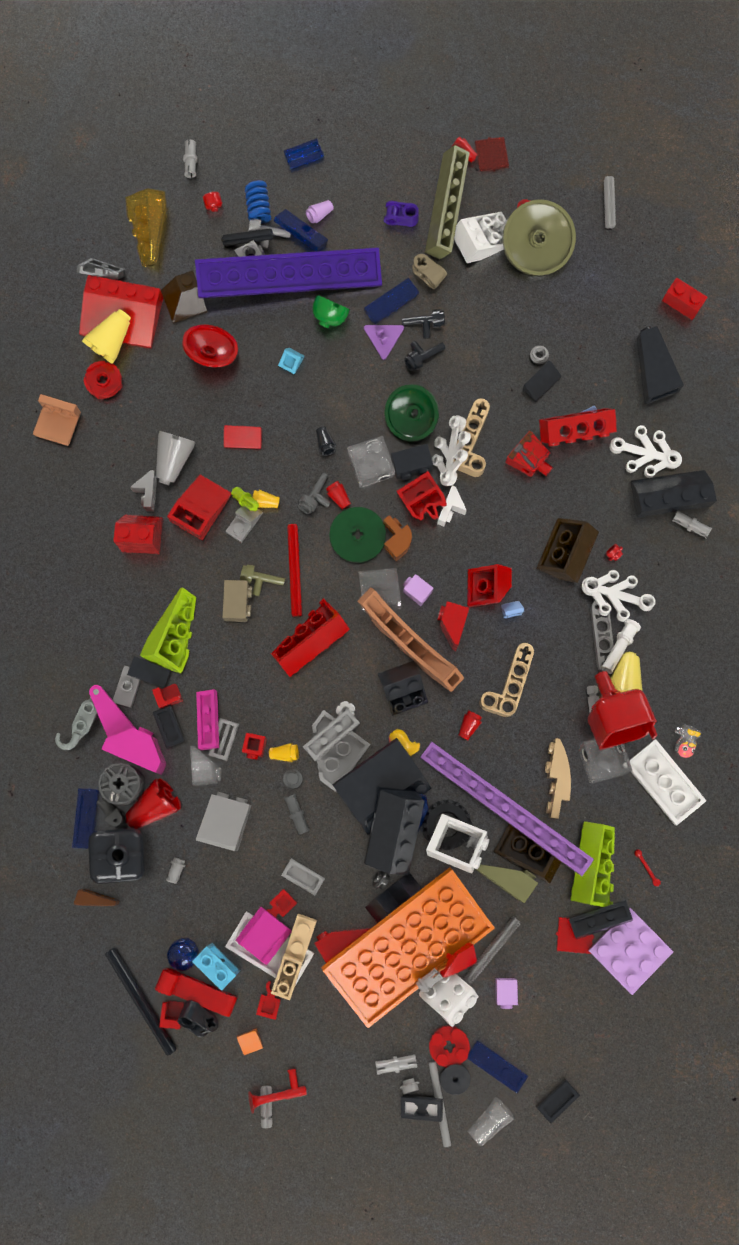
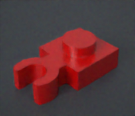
M283 889L270 902L273 908L266 911L275 918H277L278 914L284 917L297 902Z
M268 981L266 984L268 994H261L256 1015L276 1020L281 998L271 994V981Z

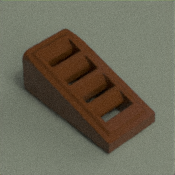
M83 888L78 890L74 905L116 906L119 905L120 901Z

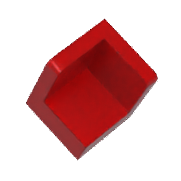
M176 684L163 689L158 687L152 690L160 709L183 701Z
M163 1001L159 1027L181 1029L182 1026L178 1023V1017L185 1002Z

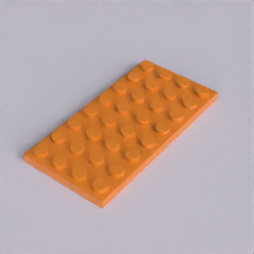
M449 867L328 961L321 969L366 1027L369 1028L419 989L416 985L418 978L422 979L433 968L438 973L441 969L443 970L448 961L446 958L447 953L453 955L454 952L468 942L473 945L495 928L454 871Z

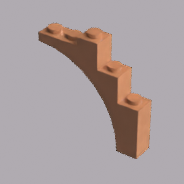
M370 587L357 601L371 617V621L380 632L393 640L403 653L419 665L423 672L450 692L464 679L460 671L403 622L373 588Z

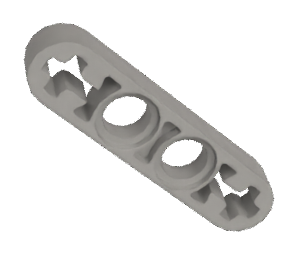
M594 601L590 606L596 662L599 671L603 672L601 663L605 661L604 656L600 657V654L610 653L614 647L610 613L606 618L596 619L599 616L598 609H595L598 604ZM600 621L605 622L607 625L606 631H599L597 623ZM601 640L609 643L608 650L600 649L599 642Z

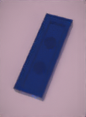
M285 209L275 216V223L314 251L318 252L327 245L328 239L288 210Z
M407 278L364 307V311L373 323L376 324L419 295V290Z
M78 788L72 848L88 849L89 836L95 832L98 807L96 803L99 798V790Z
M478 1040L468 1053L467 1059L517 1094L528 1078L527 1074Z

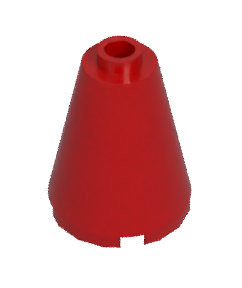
M162 778L153 780L127 811L125 819L127 825L130 828L139 829L178 812L181 809V803L178 796L173 797L171 792L174 790Z

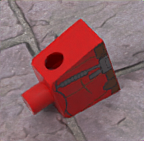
M531 431L525 435L506 459L508 465L530 477L537 470L547 476L553 469L546 462L550 452Z

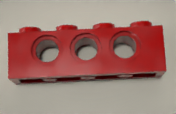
M610 408L539 419L541 442L548 443V446H558L562 441L574 443L579 438L591 440L596 435L598 437H608L610 433L617 432L615 409ZM561 427H563L562 434H560Z

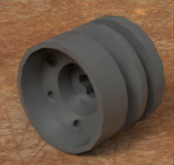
M115 763L105 768L98 782L102 797L109 803L122 806L134 804L146 787L145 778L141 771L134 766L124 763ZM120 781L125 783L124 786L121 787L117 786L116 784Z

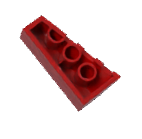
M324 598L319 602L321 606L316 611L312 610L308 614L309 618L304 624L299 623L295 628L294 634L287 636L271 653L289 677L297 673L304 665L312 661L318 654L350 630L341 615Z

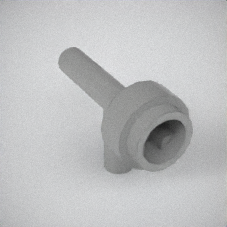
M250 219L248 231L270 228L275 236L290 238L291 231L263 226L261 225V219ZM269 240L262 241V249H268Z

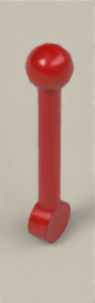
M637 849L635 856L639 857L652 878V884L659 886L661 881L654 876L642 856V851Z

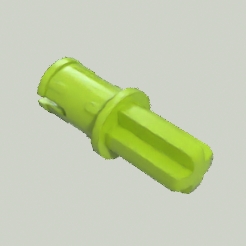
M235 487L232 490V497L238 500L241 506L254 512L258 510L259 503L252 498L250 493L244 492L240 487Z

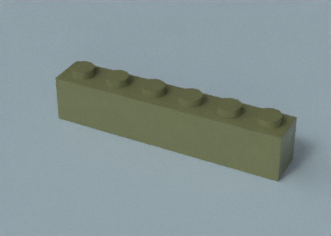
M456 145L443 153L425 253L438 259H442L452 253L470 152Z

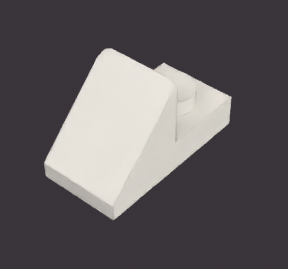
M453 485L446 499L447 506L443 507L437 523L443 527L446 521L449 523L454 513L451 510L463 515L466 514L464 503L457 488Z

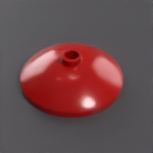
M193 326L183 336L182 346L185 353L200 365L213 368L223 367L232 363L237 356L238 345L236 340L230 333L217 326Z

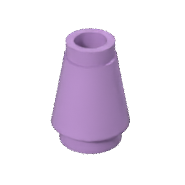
M329 200L311 205L306 210V216L311 223H318L334 209L333 205Z

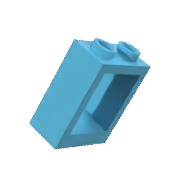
M213 943L206 946L192 961L221 991L241 971Z

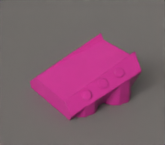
M260 907L235 941L262 963L268 965L292 930L264 908Z

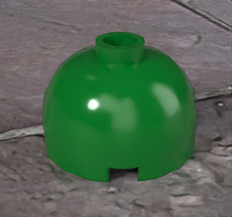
M316 295L312 307L314 317L320 321L319 325L328 329L330 325L335 327L341 325L346 320L350 309L319 295Z

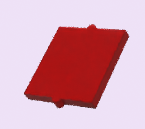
M559 917L558 932H556L557 951L591 954L588 950L592 947V941L595 936L592 934L576 940L569 922L570 918Z

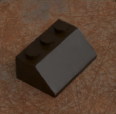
M558 518L537 569L561 580L578 583L599 531L586 521Z

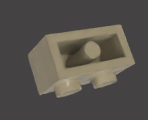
M224 580V621L247 622L248 617H251V605H248L249 598H252V586H249L248 581Z

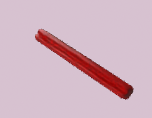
M289 524L287 530L291 614L293 617L302 616L298 526L297 524Z

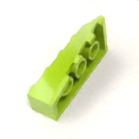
M584 822L579 849L592 857L594 861L583 876L575 872L574 884L571 890V901L606 907L613 904L610 901V892H613L614 884L610 883L611 872H614L611 855L614 854L615 827Z

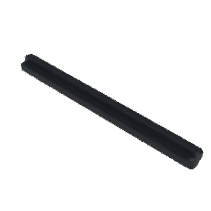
M110 949L105 953V956L167 1056L171 1055L176 1051L175 1045L165 1029L159 1027V1019L116 949Z

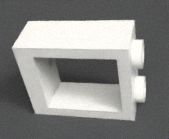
M442 814L426 851L428 856L472 874L474 868H479L482 860L480 854L482 850L486 851L490 839H487V831ZM448 827L479 839L469 864L438 851Z

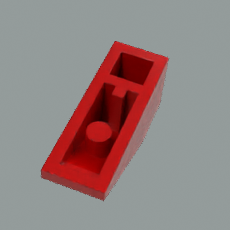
M371 928L331 931L330 933L324 931L316 936L317 941L314 944L327 963Z

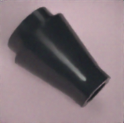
M325 426L316 429L319 452L324 456L331 455L336 451L337 445L327 431V428Z

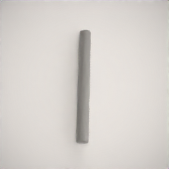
M436 1061L429 1062L434 1098L443 1099ZM443 1102V1120L439 1122L443 1147L451 1146Z

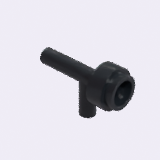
M440 309L432 310V315L402 318V325L423 324L424 339L431 338L430 323H433L434 328H441L442 325H445L444 310L441 311Z
M413 341L410 346L414 351L407 354L404 361L410 371H416L423 367V360L444 350L445 345L442 342L424 351L416 341Z

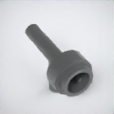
M322 473L309 495L303 494L300 497L298 508L307 514L314 512L318 506L317 501L325 507L330 505L331 501L319 494L328 478L327 474Z

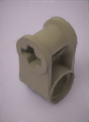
M418 254L415 256L412 267L413 273L430 288L436 289L447 276V272L427 255Z

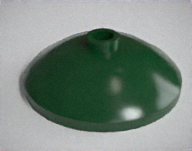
M409 384L401 386L391 393L386 402L385 420L387 426L395 436L402 440L418 441L424 439L433 432L438 423V403L433 394L420 385ZM414 409H417V410H418V414H417V415H414V413H413Z

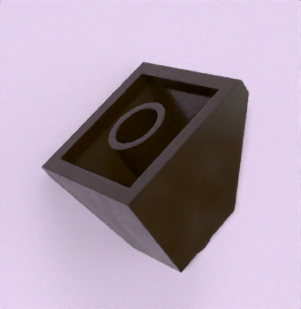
M193 270L175 276L161 289L173 324L207 312L203 298H198L197 280Z

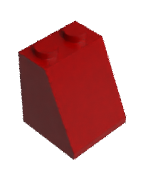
M124 515L115 522L113 542L122 552L160 554L163 517Z

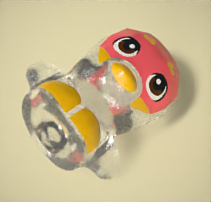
M683 724L681 728L675 729V733L681 736L676 742L674 749L677 755L688 758L695 752L696 739L700 738L701 731Z

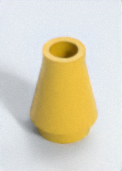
M260 489L259 491L254 490L252 497L259 503L258 508H278L280 497Z
M289 743L270 748L269 757L270 759L294 762V760L299 758L298 745Z

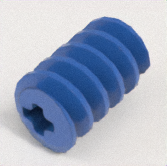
M258 180L250 182L245 187L248 219H261V224H264L271 220L269 215L271 210L269 209L267 184L264 181Z

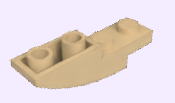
M555 738L549 744L548 754H551L550 762L547 761L545 766V773H548L547 778L555 779L550 784L549 794H552L551 802L548 801L546 813H549L548 818L559 819L561 801H570L571 793L568 757L561 740Z
M301 914L297 915L271 994L287 1000L291 999L317 920Z

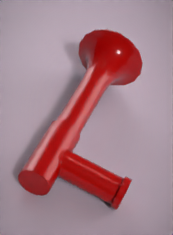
M296 1069L287 1070L291 1089L262 1096L253 1095L249 1091L248 1097L251 1112L254 1113L258 1106L265 1103L305 1096L307 1094L306 1087H298Z

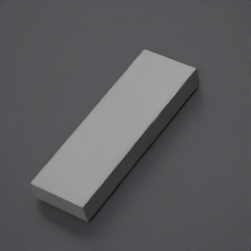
M346 709L308 741L303 748L316 762L360 723Z

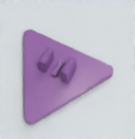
M403 325L364 326L365 332L382 360L387 358L404 330Z

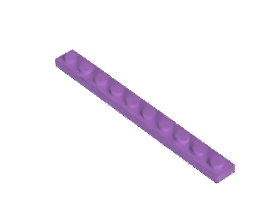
M433 742L430 743L420 758L580 876L584 875L594 861L592 857Z

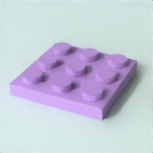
M629 908L633 921L608 929L588 951L633 995L673 951Z

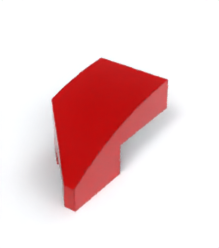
M468 942L454 952L453 955L447 953L446 958L448 961L445 968L441 969L440 975L445 978L461 972L476 963L477 958L474 945Z

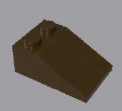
M508 824L494 850L495 854L519 868L529 871L535 877L549 884L561 864L560 860L511 824Z

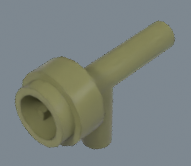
M247 564V566H242L240 580L248 581L251 584L252 579H255L253 595L260 596L263 581L284 585L285 578L255 572L254 565Z

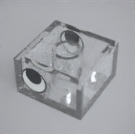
M383 436L347 447V455L359 488L395 477V469Z
M593 739L583 742L578 747L589 784L624 776L632 771L624 744L600 750L596 740Z

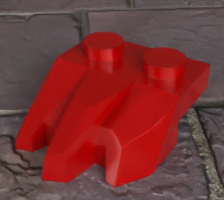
M429 471L396 491L411 515L419 520L424 518L425 513H428L434 520L439 519L436 507L447 506L443 492Z

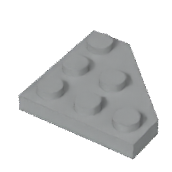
M323 710L312 725L313 735H317L335 718ZM351 731L317 760L320 781L336 792L332 784L353 770L371 744Z

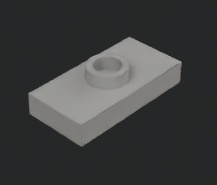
M124 665L113 701L115 704L132 708L141 680L128 676L129 667Z

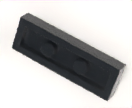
M626 900L569 919L576 940L633 921Z

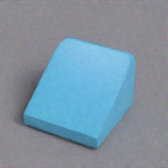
M286 348L278 366L295 374L304 355L291 348Z

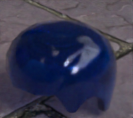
M180 938L174 941L168 949L167 959L169 965L177 971L189 970V968L193 967L194 963L192 961L198 956L199 950L196 943L191 939Z

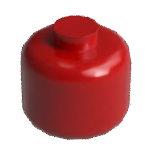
M209 192L203 196L204 205L207 210L216 212L222 206L219 192Z

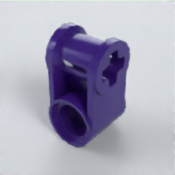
M397 201L386 202L387 212L383 220L384 223L413 227L418 223L419 210L417 205Z

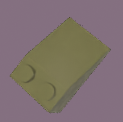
M481 864L478 869H475L522 903L526 902L538 884L534 880L536 877L527 870L518 871Z

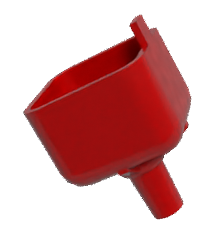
M607 671L596 674L595 680L601 697L591 707L592 710L588 716V723L599 749L603 750L645 737L648 733L652 740L655 739L658 735L654 727L657 720L645 693L640 689L620 692L615 689Z

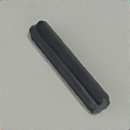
M269 228L226 234L222 236L221 240L224 246L249 243L253 240L255 242L272 240L274 233Z

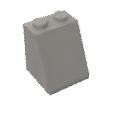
M218 792L217 795L212 794L196 841L238 851L251 805L247 804L248 800L236 797L235 801L228 799V794Z

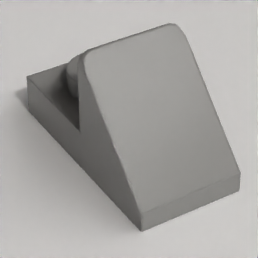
M150 470L130 487L134 493H145L141 496V505H143L147 512H154L157 478L154 470Z
M242 506L235 512L236 517L227 528L226 533L242 543L263 514L261 510L258 509L254 512Z

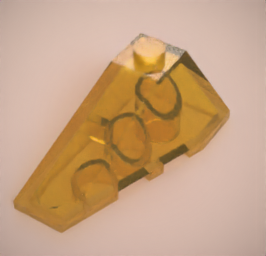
M147 188L125 197L127 217L134 227L132 233L138 240L137 250L143 267L157 263L166 215L165 191Z

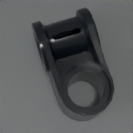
M188 1000L184 1003L178 1017V1023L182 1027L188 1029L199 1038L206 1036L208 1032L217 1030L218 1020L215 1015L208 1012L195 1001Z

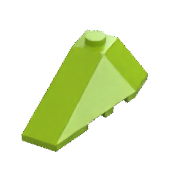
M183 587L179 589L148 636L140 654L141 657L153 664L182 673L189 657V650L187 649L188 639L191 638L192 634L189 631L191 621L194 619L196 597Z

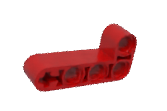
M167 967L162 970L155 990L168 996L175 995L187 1001H195L201 1007L226 1017L231 1016L238 998L234 994L224 990L221 991L215 986Z

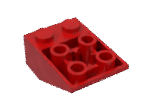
M199 475L177 500L167 517L171 523L203 541L231 497V492Z

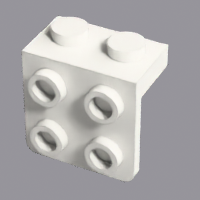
M457 974L445 978L442 977V979L428 989L429 992H419V996L438 1012L451 1027L462 1020L464 1013L475 1005L479 997L474 989Z

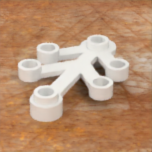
M459 415L452 416L449 420V426L452 428L449 447L446 444V439L440 436L434 441V446L441 449L447 460L445 466L442 456L435 454L432 457L433 465L437 466L441 472L440 482L444 486H452L456 482V470L468 456L467 451L462 450V448L470 441L471 434L462 431L466 426V419Z
M644 426L636 428L635 436L641 440L645 448L625 443L619 437L614 438L609 445L611 452L614 454L627 451L643 456L636 461L631 460L627 463L626 470L629 473H634L637 468L653 459L660 460L661 462L655 466L649 465L645 468L644 475L648 478H652L657 472L666 467L675 469L682 462L680 453L670 449L665 441V433L660 430L654 433L653 441L659 444L663 453L656 451L646 435L647 429ZM638 430H643L644 434H639ZM656 435H661L662 439H657ZM615 442H620L621 447H617ZM671 456L675 457V462L670 460ZM629 464H633L635 469H630ZM647 469H651L653 474H649Z
M611 570L607 575L598 579L595 577L585 578L581 584L583 592L593 596L599 606L598 612L602 616H607L611 611V606L601 596V594L607 595L618 612L617 619L622 622L629 618L630 613L624 608L620 600L639 605L644 611L651 610L655 605V598L650 594L638 597L621 592L626 588H635L638 583L635 576H629L626 580L610 588L602 586L608 582H617L619 573L616 570ZM602 607L607 608L608 611H603ZM620 613H624L626 617H622Z

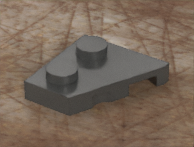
M90 258L77 266V273L118 280L124 277L125 269Z

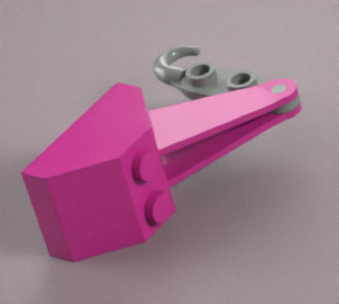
M94 685L90 688V699L85 700L81 704L72 724V738L70 742L63 744L60 741V733L56 734L55 742L57 746L63 750H71L89 732L98 713L108 737L103 744L102 750L160 775L163 774L167 765L159 742L153 737L154 733L142 727H139L137 730L99 685Z

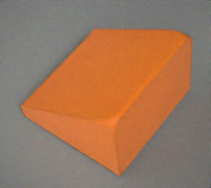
M257 1028L237 1036L244 1055L263 1049Z

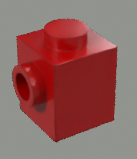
M246 733L242 752L247 754L246 758L257 760L258 757H263L267 738Z

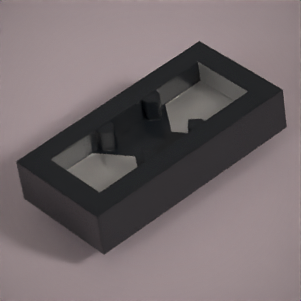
M403 1095L401 1097V1118L441 1122L443 1120V1099Z

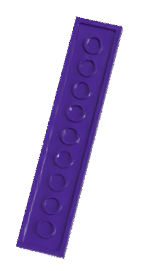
M379 248L195 259L198 298L382 286Z

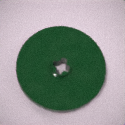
M352 507L342 511L333 520L329 534L330 543L333 550L342 559L353 563L367 562L375 558L384 547L386 541L385 525L382 519L372 510L363 507ZM360 531V534H363V536H360V539H356V536H352V534Z

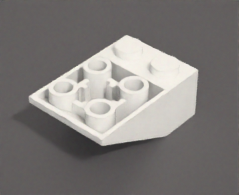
M502 212L465 218L458 222L454 240L466 263L480 261L504 250L502 236L507 220Z

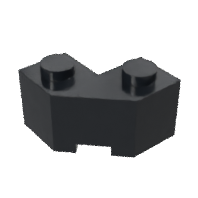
M409 872V875L402 876L365 908L374 920L379 923L422 888Z

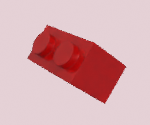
M676 278L662 301L693 320L708 297Z

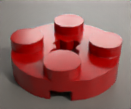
M97 361L87 368L84 385L88 392L97 399L110 398L121 390L122 376L114 364ZM101 376L104 378L108 377L105 383H99Z
M444 1025L436 1029L429 1041V1051L439 1066L461 1065L468 1057L470 1050L469 1040L460 1028ZM446 1041H450L451 1044L455 1043V1047L452 1048L451 1052L447 1049L444 1050V1046L447 1044Z

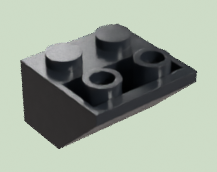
M414 661L378 673L392 716L428 703L421 675Z

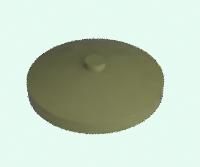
M532 200L526 202L514 210L507 219L502 236L503 248L508 260L519 271L532 276L551 274L563 267L574 251L576 243L574 223L569 214L560 205L552 201Z

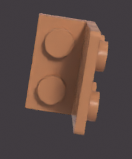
M40 394L38 402L43 408L33 435L69 446L81 411L75 404Z

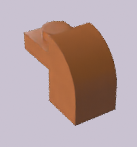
M389 515L383 520V523L393 537L384 543V549L397 562L410 549L412 532L408 524L401 529L402 525L396 518L392 519Z

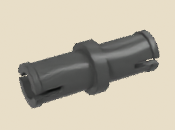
M296 794L284 798L291 814L289 817L293 819L298 835L310 831L303 815L305 812L301 810Z

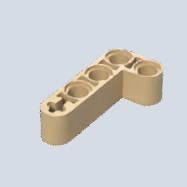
M477 399L473 403L466 420V426L462 430L471 434V444L465 445L462 450L467 451L468 456L457 470L473 477L481 476L486 466L483 457L472 453L490 408L488 401L485 399ZM480 408H483V410L480 413V416H477L478 410ZM475 423L478 428L472 429L469 427V424ZM478 463L481 465V468L478 470L474 469L472 464Z
M522 643L517 647L502 695L494 692H486L482 695L479 704L483 710L503 717H509L515 713L534 655V649L530 644ZM526 649L527 655L522 662L520 661L522 657V652L520 651ZM514 667H521L523 675H516ZM509 685H515L518 692L516 694L510 693L508 690ZM491 697L494 701L493 706L485 705L484 698ZM503 703L511 704L512 711L505 712L502 708Z

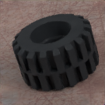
M441 800L432 804L426 810L422 819V832L426 840L430 842L435 831V821L443 813H450L457 820L472 825L471 816L468 814L467 809L459 802L453 800ZM456 831L454 835L444 837L439 849L452 850L460 847L468 840L469 835Z

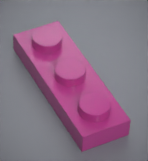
M212 689L196 692L198 749L219 748L217 691Z

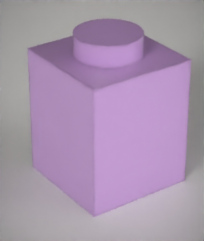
M416 574L413 578L408 577L403 584L405 587L403 593L420 606L427 600L434 589Z
M495 978V1003L500 1005L501 1009H512L513 1005H518L517 979Z

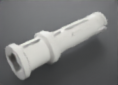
M627 619L624 622L625 626L621 632H618L617 641L601 667L602 670L607 671L609 674L613 673L625 649L633 643L634 635L641 629L639 623L634 620Z

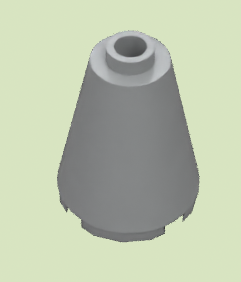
M159 431L156 478H159L160 483L170 485V482H175L194 448V441Z

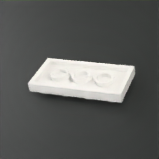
M656 739L625 763L627 768L675 826L706 802V799Z
M246 911L225 947L276 978L290 938L286 939L268 965L262 963L235 941L254 916ZM309 949L305 955L297 982L314 955V952Z

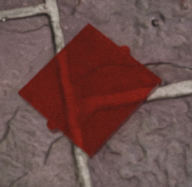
M488 137V139L475 141L480 171H495L496 169L509 167L504 137L492 139Z

